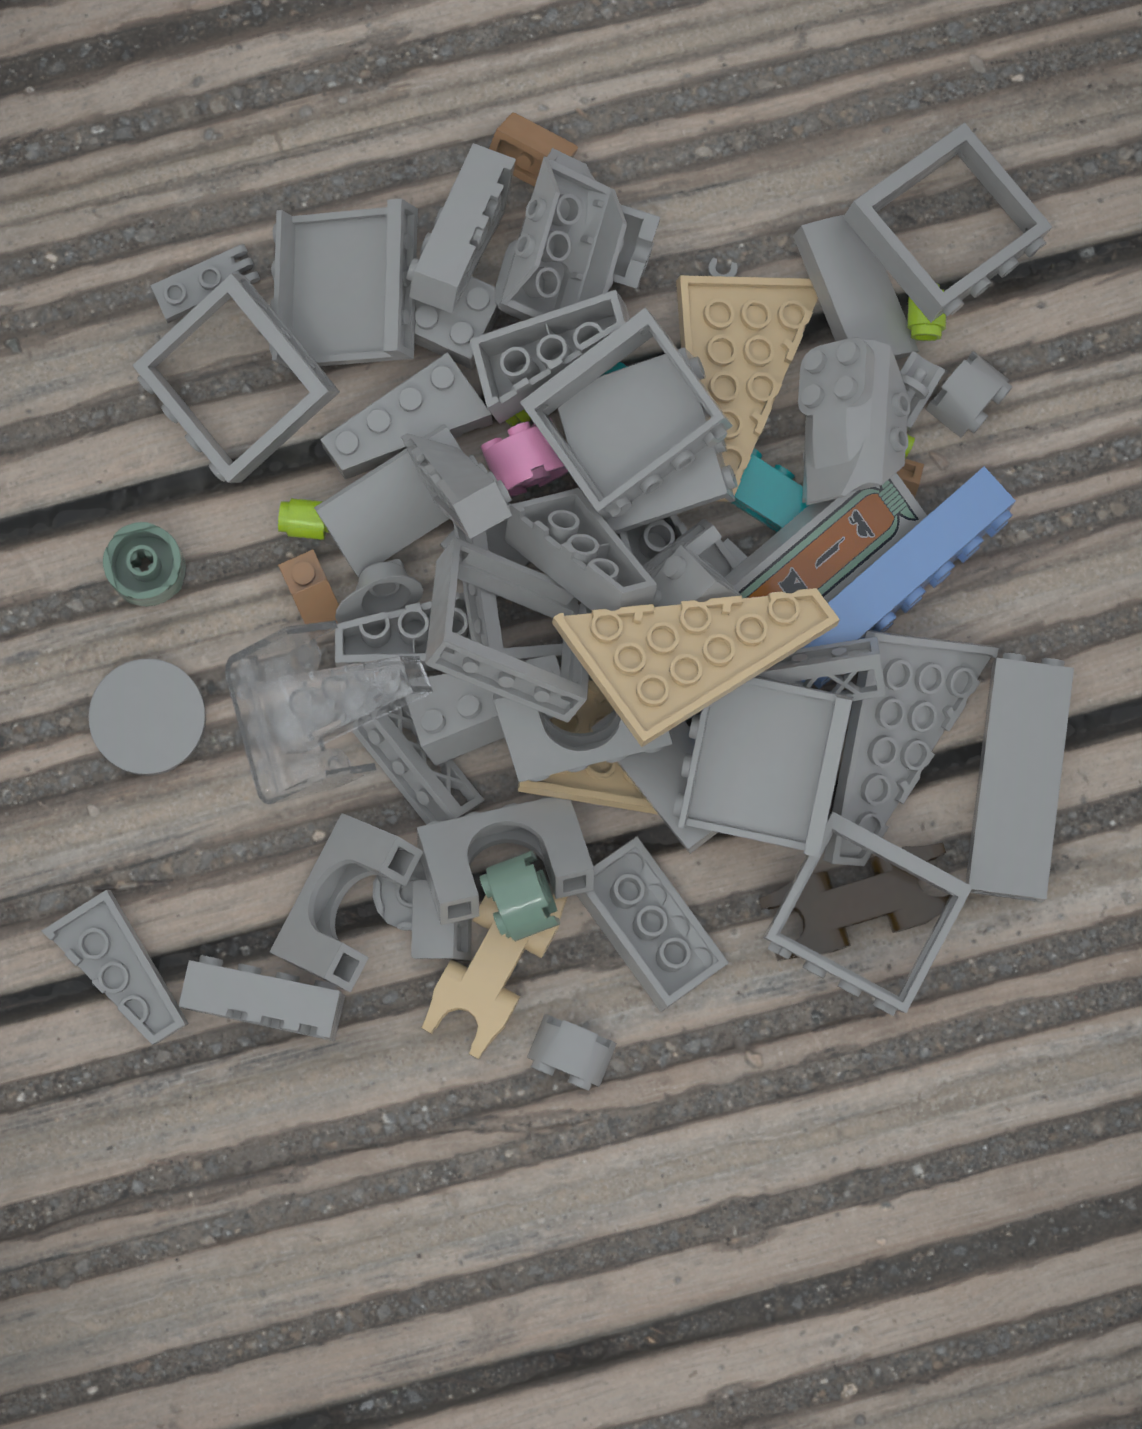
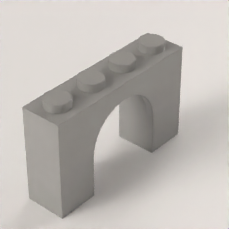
M493 693V701L519 782L527 780L533 782L542 781L551 774L563 771L578 772L591 764L603 761L614 763L625 759L628 755L640 752L655 753L664 749L665 746L673 744L672 732L669 730L641 747L617 713L608 724L596 731L571 733L555 726L545 713Z
M544 796L535 801L521 804L512 803L499 809L481 813L471 812L464 817L446 821H432L424 826L417 827L418 848L424 851L421 861L441 925L479 917V895L470 865L480 852L497 844L513 843L534 851L545 865L555 899L594 890V867L571 800Z
M341 813L270 953L351 993L369 957L340 942L337 938L335 918L343 897L356 882L371 875L382 876L406 887L424 851L394 834Z

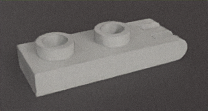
M244 244L238 245L150 285L167 323L188 314L231 273L242 275L241 273L254 267L251 258L243 259L237 263L235 261L248 253ZM257 271L244 275L251 284L260 280Z

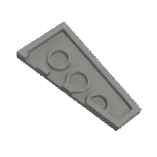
M111 890L103 891L41 930L65 952L64 955L75 966H78L92 980V983L102 994L105 993L114 1002L118 1010L152 1045L161 1042L189 1024Z

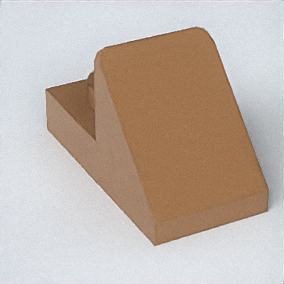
M312 549L279 564L280 571L310 636L338 624L335 615L339 604L314 550Z

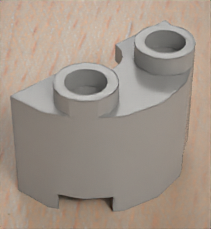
M620 204L627 227L624 234V245L618 255L614 269L613 281L638 289L640 279L644 276L654 245L653 240L659 226L660 217Z
M973 351L968 359H964L943 384L942 390L928 404L926 410L962 438L968 430L975 433L988 417L983 412L991 401L1000 404L1010 392L1012 386L1008 383V378Z
M544 1014L527 1058L533 1060L531 1068L553 1076L555 1069L570 1075L568 1083L589 1091L591 1085L600 1087L617 1043L565 1020L561 1021L548 1014Z

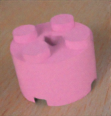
M523 422L508 429L509 437L503 440L502 438H495L480 446L489 470L494 474L497 481L501 480L510 497L526 493V488L537 484L539 487L544 486L568 473V470L535 424L530 426L529 422Z

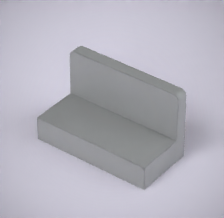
M414 881L412 958L471 961L472 918L441 925L428 881Z

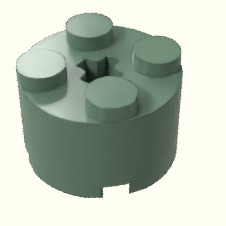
M136 522L122 527L113 535L103 554V568L108 581L115 591L128 603L145 607L156 606L172 598L182 588L186 572L184 555L175 539L166 530L154 524ZM147 557L151 564L148 565L149 570L142 572L138 567L142 565L141 559Z
M532 850L487 867V874L480 876V881L487 898L492 897L499 910L493 913L500 934L506 935L507 938L511 937L515 942L560 925V919L551 916V913L558 910L543 870L536 872L534 865L531 864V862L538 860Z

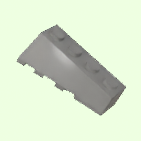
M406 433L401 436L434 503L470 539L512 516L507 506V503L512 501L505 485L501 480L497 481L491 471L488 472L482 463L479 464L473 455L468 457L457 447Z

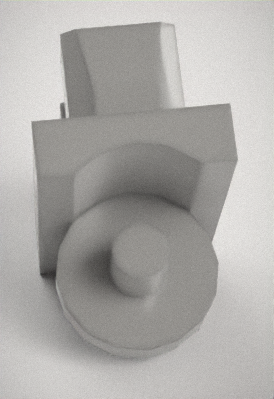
M914 351L911 352L900 370L910 401V413L907 415V429L909 431L946 371L940 366L925 360Z

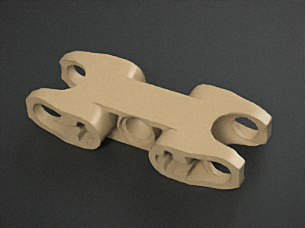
M553 894L558 911L551 913V916L561 919L568 896L555 899ZM486 895L479 906V917L473 918V922L489 931L468 968L455 960H450L434 988L432 1001L421 1027L432 1034L449 1012L456 1010L469 1012L475 1017L478 1025L476 1037L471 1045L469 1055L480 1059L490 1043L505 1028L521 996L504 987L524 950L542 958L559 929V925L515 942L511 937L507 938L506 935L500 934L493 913L499 910L492 897L487 898Z

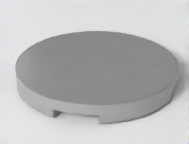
M157 659L133 660L112 670L97 686L89 707V728L99 751L118 768L136 775H158L175 769L188 759L196 747L199 746L206 726L205 703L194 681L177 666Z

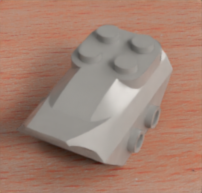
M554 148L551 149L547 157H543L531 200L526 207V216L519 238L510 243L505 252L495 287L494 296L499 309L523 321L607 293L613 284L614 269L618 255L624 245L627 223L616 191L597 182L590 173L587 164Z
M854 337L817 346L804 356L800 367L798 394L799 409L806 416L802 503L806 502V505L846 497L853 491L883 485L905 466V450L908 447V436L906 433L907 415L910 413V401L891 345L877 340Z

